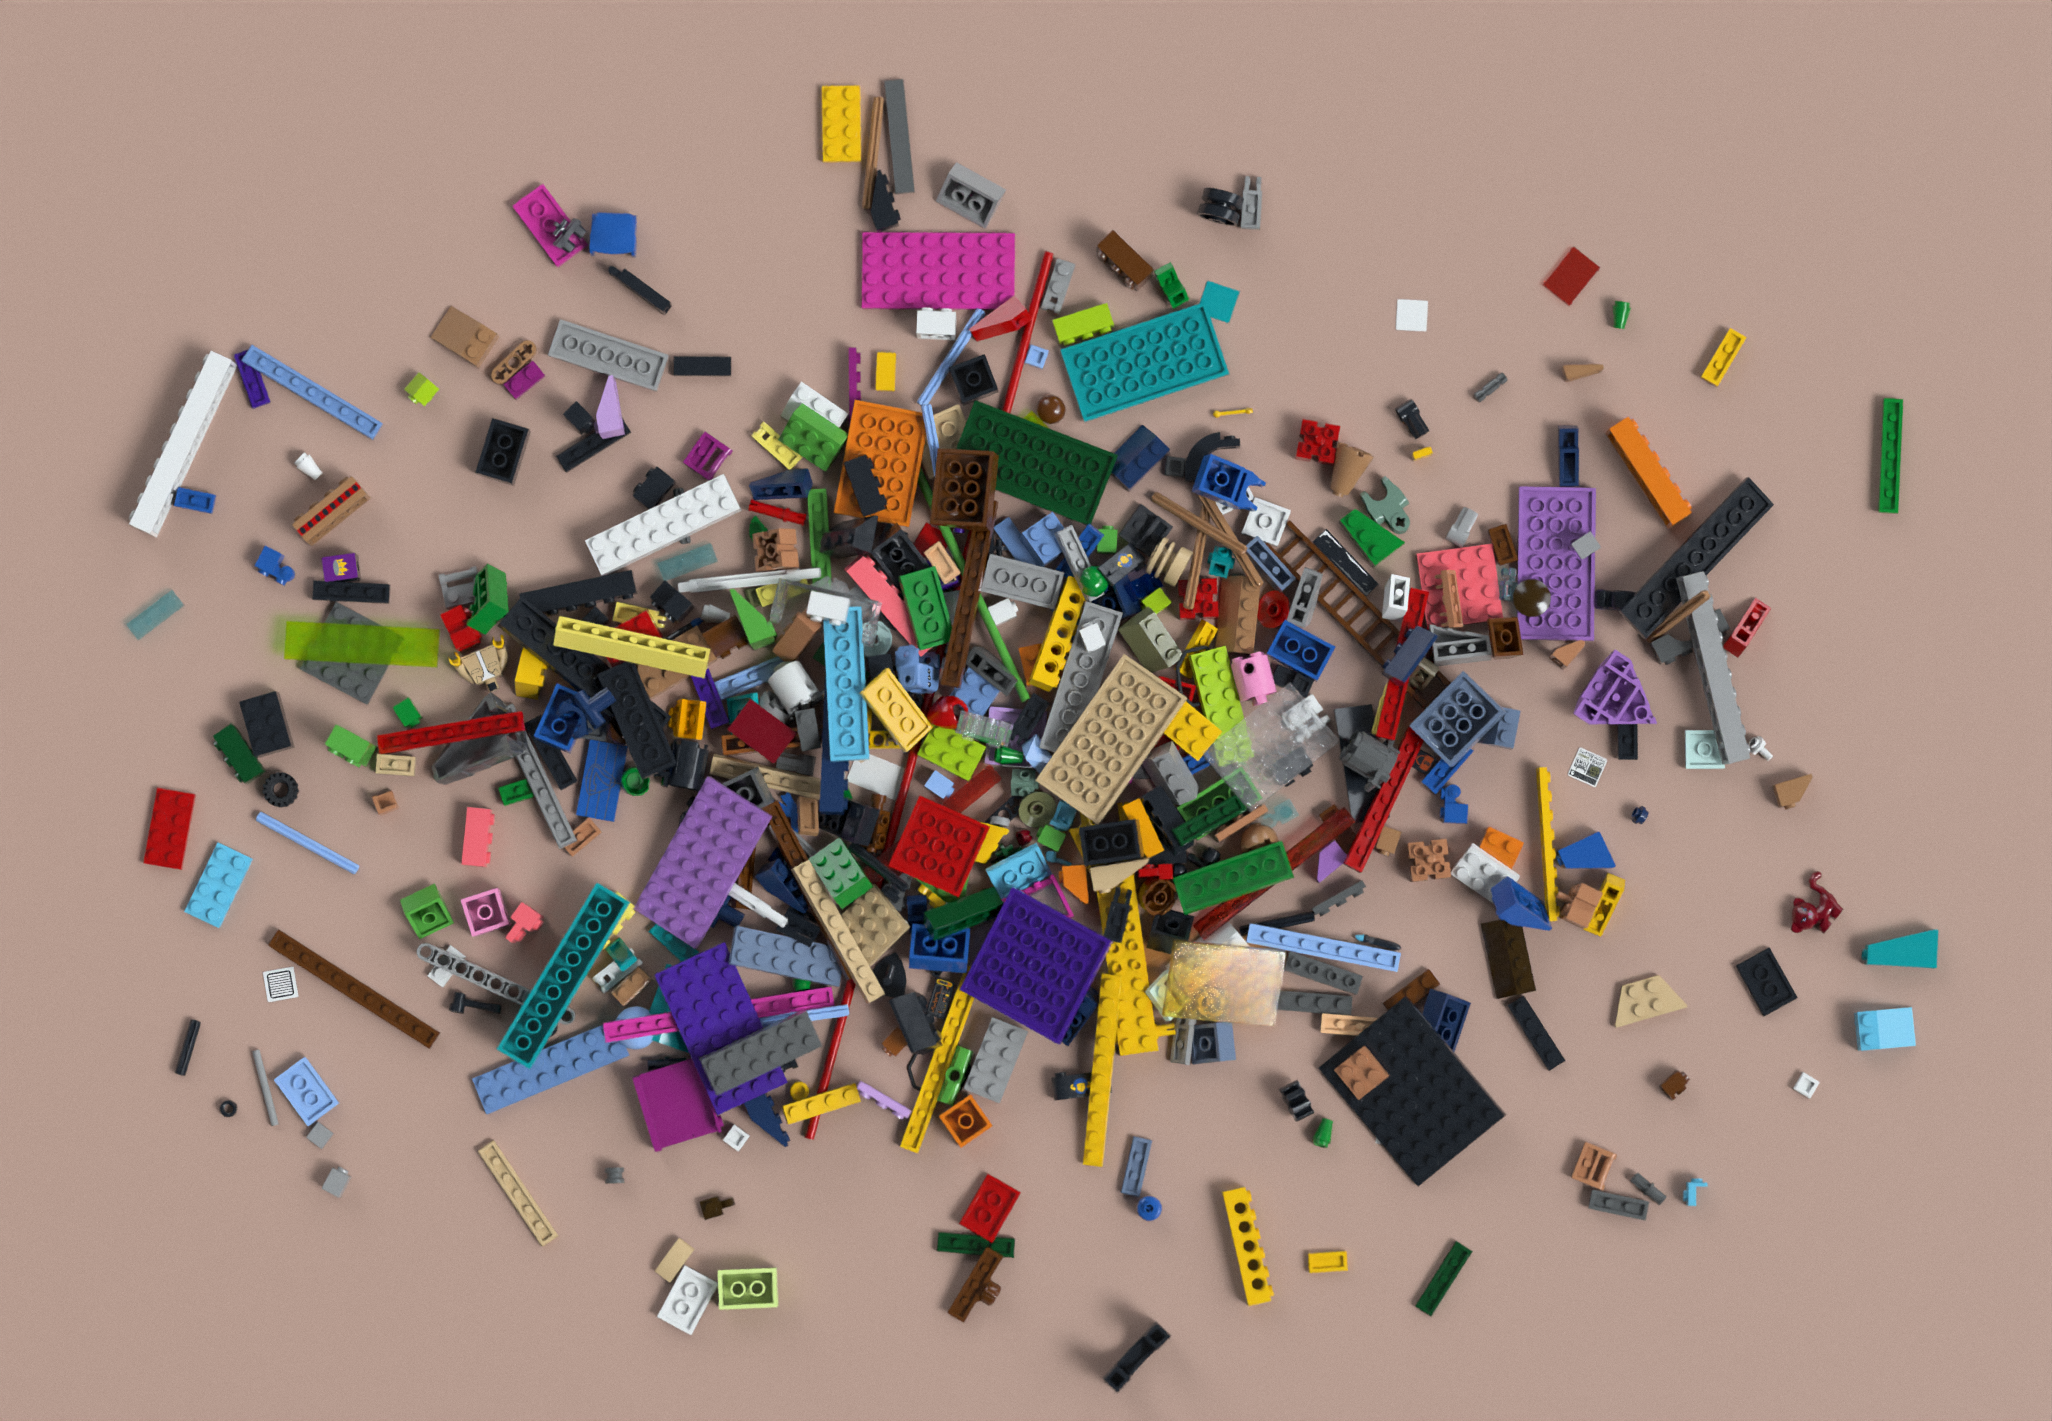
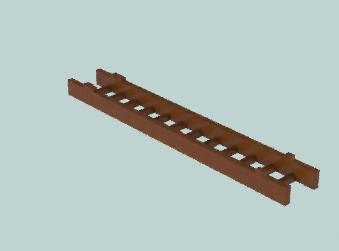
M1289 520L1286 526L1297 538L1280 554L1268 542L1266 545L1296 577L1295 580L1298 583L1301 576L1296 571L1314 554L1324 563L1317 572L1323 573L1329 568L1338 577L1320 595L1318 594L1317 602L1382 667L1385 661L1377 653L1394 636L1398 638L1400 631L1388 619L1382 618V613ZM1302 541L1311 551L1292 568L1283 557ZM1342 581L1351 592L1332 608L1323 598ZM1356 595L1364 606L1346 622L1337 611ZM1369 609L1378 619L1360 636L1350 625ZM1382 622L1391 633L1373 650L1364 639ZM1439 670L1434 677L1436 676L1446 687L1429 703L1418 695L1419 689L1413 690L1409 685L1407 686L1406 692L1424 710L1451 684Z

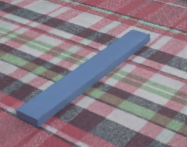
M253 345L250 346L242 359V362L371 440L375 438L383 425L380 421Z
M1009 517L993 528L1005 546L1008 547L1015 560L1038 565L1020 541L1019 536L1021 533ZM1063 614L1065 620L1071 621L1068 614ZM1078 618V620H1077L1076 625H1079V622H1080V619H1079V618Z

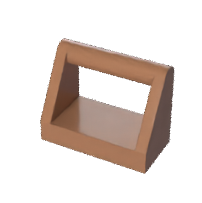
M1579 640L1557 648L1549 658L1564 670L1582 650L1585 642Z

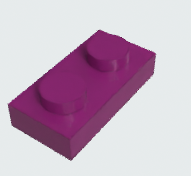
M532 361L508 380L504 386L517 400L541 381L545 374Z

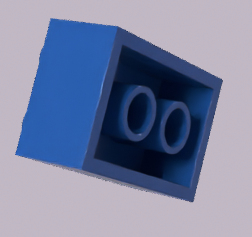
M1284 620L1266 655L1317 682L1335 646Z
M556 684L534 734L536 740L569 754L571 753L576 742L572 735L578 731L577 729L581 725V717L576 712L565 713L558 717L555 712L578 692ZM571 699V701L573 702L571 705L579 708L577 704L574 702V700Z
M913 924L909 968L967 973L970 928L934 941L925 925Z

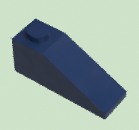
M808 468L790 469L751 482L749 487L754 500L807 498L813 481Z

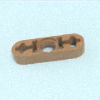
M529 340L523 341L493 369L491 373L492 380L498 385L505 384L536 355V345ZM525 345L528 347L533 346L531 348L532 353L529 354L527 352L523 355L526 358L524 361L516 354L518 351L522 354L525 351L523 348ZM513 357L518 358L520 362L516 368L509 366V360ZM504 365L512 371L510 374L506 371L503 375L505 377L503 380H496V373L498 371L502 373L505 370Z

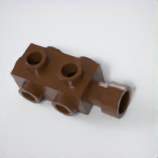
M871 794L872 806L880 809L869 846L860 845L865 847V850L868 852L876 853L877 849H885L890 812L883 811V805L886 804L887 798L885 795Z

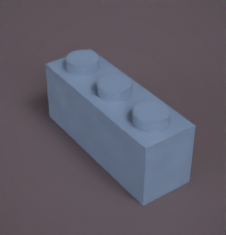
M1258 535L1246 545L1247 551L1245 553L1253 566L1275 591L1281 593L1296 579Z

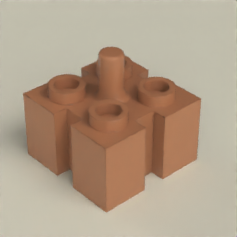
M778 528L768 532L753 534L754 549H757L758 556L755 557L756 572L799 567L798 552L794 547L797 544L796 529Z
M1447 839L1431 840L1430 846H1424V841L1407 844L1408 859H1413L1414 866L1409 867L1411 882L1427 881L1429 875H1434V880L1451 877L1450 863L1444 862V855H1448Z
M1583 883L1572 886L1568 895L1559 891L1556 898L1566 902L1560 911V914H1562L1561 919L1577 927L1587 928L1603 893Z

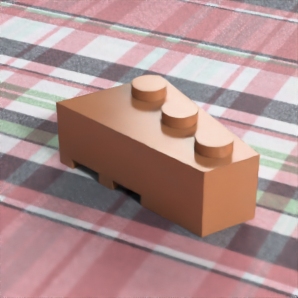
M807 609L802 613L798 611L791 619L793 623L790 622L784 628L783 632L785 634H781L775 640L777 645L772 651L784 662L795 661L813 641L812 639L817 632L823 629V620L821 622L810 620V617H807Z

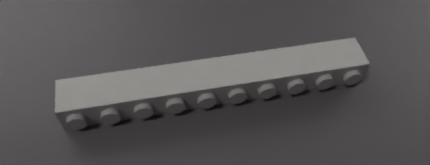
M1704 571L1676 578L1683 605L1701 591L1707 590L1709 593V580ZM1711 595L1710 599L1690 613L1686 620L1722 764H1731L1750 759V746L1746 743V730L1741 723V710L1736 703L1735 698L1737 694L1735 688L1732 687V673L1727 666V653L1722 646L1723 637L1718 630V617L1713 610V597Z

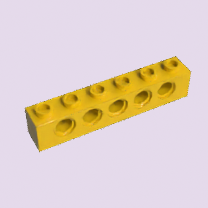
M1068 576L1063 583L1028 684L1048 692L1053 687L1056 688L1059 683L1060 677L1058 673L1060 670H1063L1066 664L1064 656L1066 653H1069L1072 647L1070 640L1077 632L1078 625L1076 623L1078 618L1081 619L1084 610L1082 606L1084 601L1086 602L1074 577ZM1069 597H1074L1077 604L1072 603ZM1063 614H1068L1071 621L1065 620ZM1057 631L1063 632L1065 638L1059 637ZM1051 648L1057 649L1059 655H1054L1051 652ZM1045 665H1049L1052 668V672L1046 671Z
M1241 1187L1223 1191L1222 1194L1248 1306L1269 1302L1274 1293L1272 1285H1268L1266 1280L1270 1276L1268 1267L1263 1266L1262 1259L1265 1258L1263 1247L1258 1245V1240L1261 1237L1259 1228H1255L1253 1223L1257 1219L1255 1210L1250 1209L1249 1202L1252 1201L1250 1190ZM1242 1202L1245 1205V1211L1240 1214L1236 1213L1235 1205ZM1243 1221L1248 1222L1250 1225L1247 1232L1239 1230V1224ZM1247 1240H1251L1254 1243V1248L1251 1251H1245L1243 1248V1244ZM1251 1259L1258 1261V1268L1256 1270H1250L1247 1266ZM1256 1278L1261 1279L1263 1282L1260 1289L1252 1287V1281Z

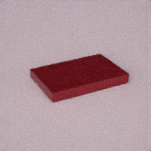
M749 699L727 729L773 764L797 734L752 699Z

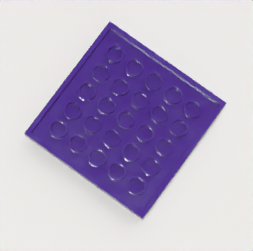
M1012 887L960 990L1056 1044H1061L1113 941L1019 889Z

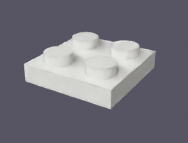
M1255 497L1253 504L1257 506V510L1249 512L1241 534L1252 538L1258 535L1263 542H1268L1278 547L1291 510Z

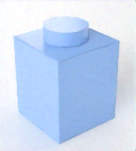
M936 770L924 785L925 788L943 800L945 797L950 798L955 790L953 788L954 783Z

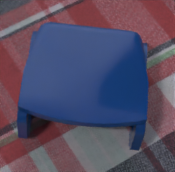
M603 212L592 214L590 255L595 256V252L603 254L631 253L632 258H636L637 215Z

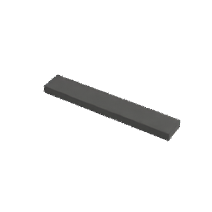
M904 80L885 81L896 194L915 193Z

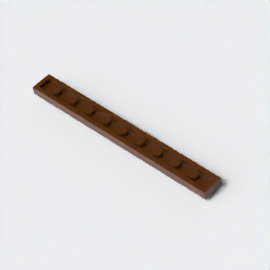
M995 500L991 532L972 530L941 679L942 686L961 689L999 504Z
M778 800L762 807V810L772 816L767 826L790 871L808 861ZM796 880L846 980L848 981L852 979L850 973L848 972L846 966L840 958L837 950L835 949L833 943L827 935L824 927L822 926L820 920L814 912L811 904L809 903L807 897L801 889L798 881Z
M278 929L269 943V947L427 1048L431 1049L440 1035V1032L283 931Z

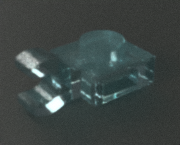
M1516 568L1501 569V576L1504 581H1500L1499 600L1513 602V593L1518 586V582H1515Z

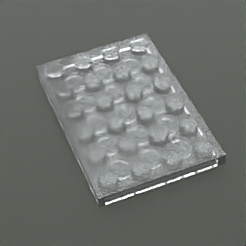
M1290 682L1205 749L1202 754L1247 809L1252 812L1338 744L1340 740Z

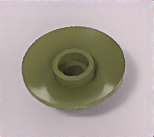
M1032 792L1026 795L1020 802L1018 809L1019 817L1027 826L1042 827L1053 819L1056 812V803L1052 796L1046 792Z

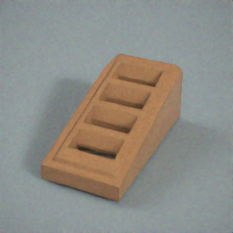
M1603 364L1562 366L1566 382L1600 373L1604 369Z

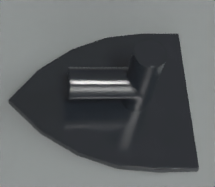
M895 952L880 961L872 971L883 989L884 995L893 998L905 994L907 982L903 963Z

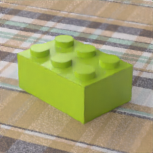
M932 725L933 728L929 731L917 755L969 782L986 751V746L952 729H944Z

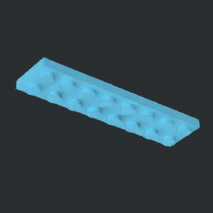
M849 607L845 625L834 626L829 624V621L823 620L831 762L870 760L867 703L859 694L866 687L862 607Z

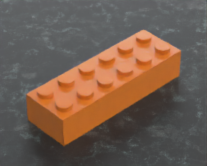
M1628 416L1609 428L1605 434L1669 529L1692 513L1690 510L1692 507L1688 500H1683L1679 494L1681 493L1679 486L1676 483L1673 484L1669 479L1671 475L1667 468H1662L1658 462L1660 458L1657 453L1651 451L1648 447L1650 444L1645 435L1641 436L1638 432L1639 426L1636 421Z

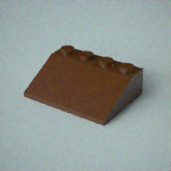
M938 448L930 524L991 532L999 456L994 451Z

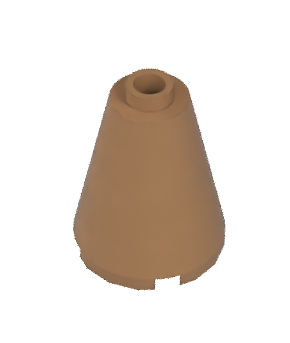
M1338 442L1330 489L1333 490L1332 494L1342 498L1344 495L1348 496L1374 456L1359 448L1350 446L1348 448V444Z

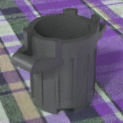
M1357 730L1350 736L1352 741L1349 745L1343 747L1339 759H1341L1343 765L1367 779L1364 789L1370 792L1374 787L1380 789V784L1382 782L1387 783L1390 779L1389 774L1397 761L1400 751L1392 747L1394 741L1386 739L1381 743L1365 732Z

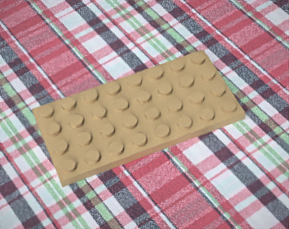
M1124 654L1036 781L1099 825L1188 698Z

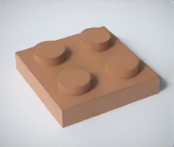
M1365 1045L1335 1069V1072L1358 1100L1389 1076Z

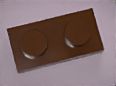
M1507 524L1488 529L1499 566L1518 561Z

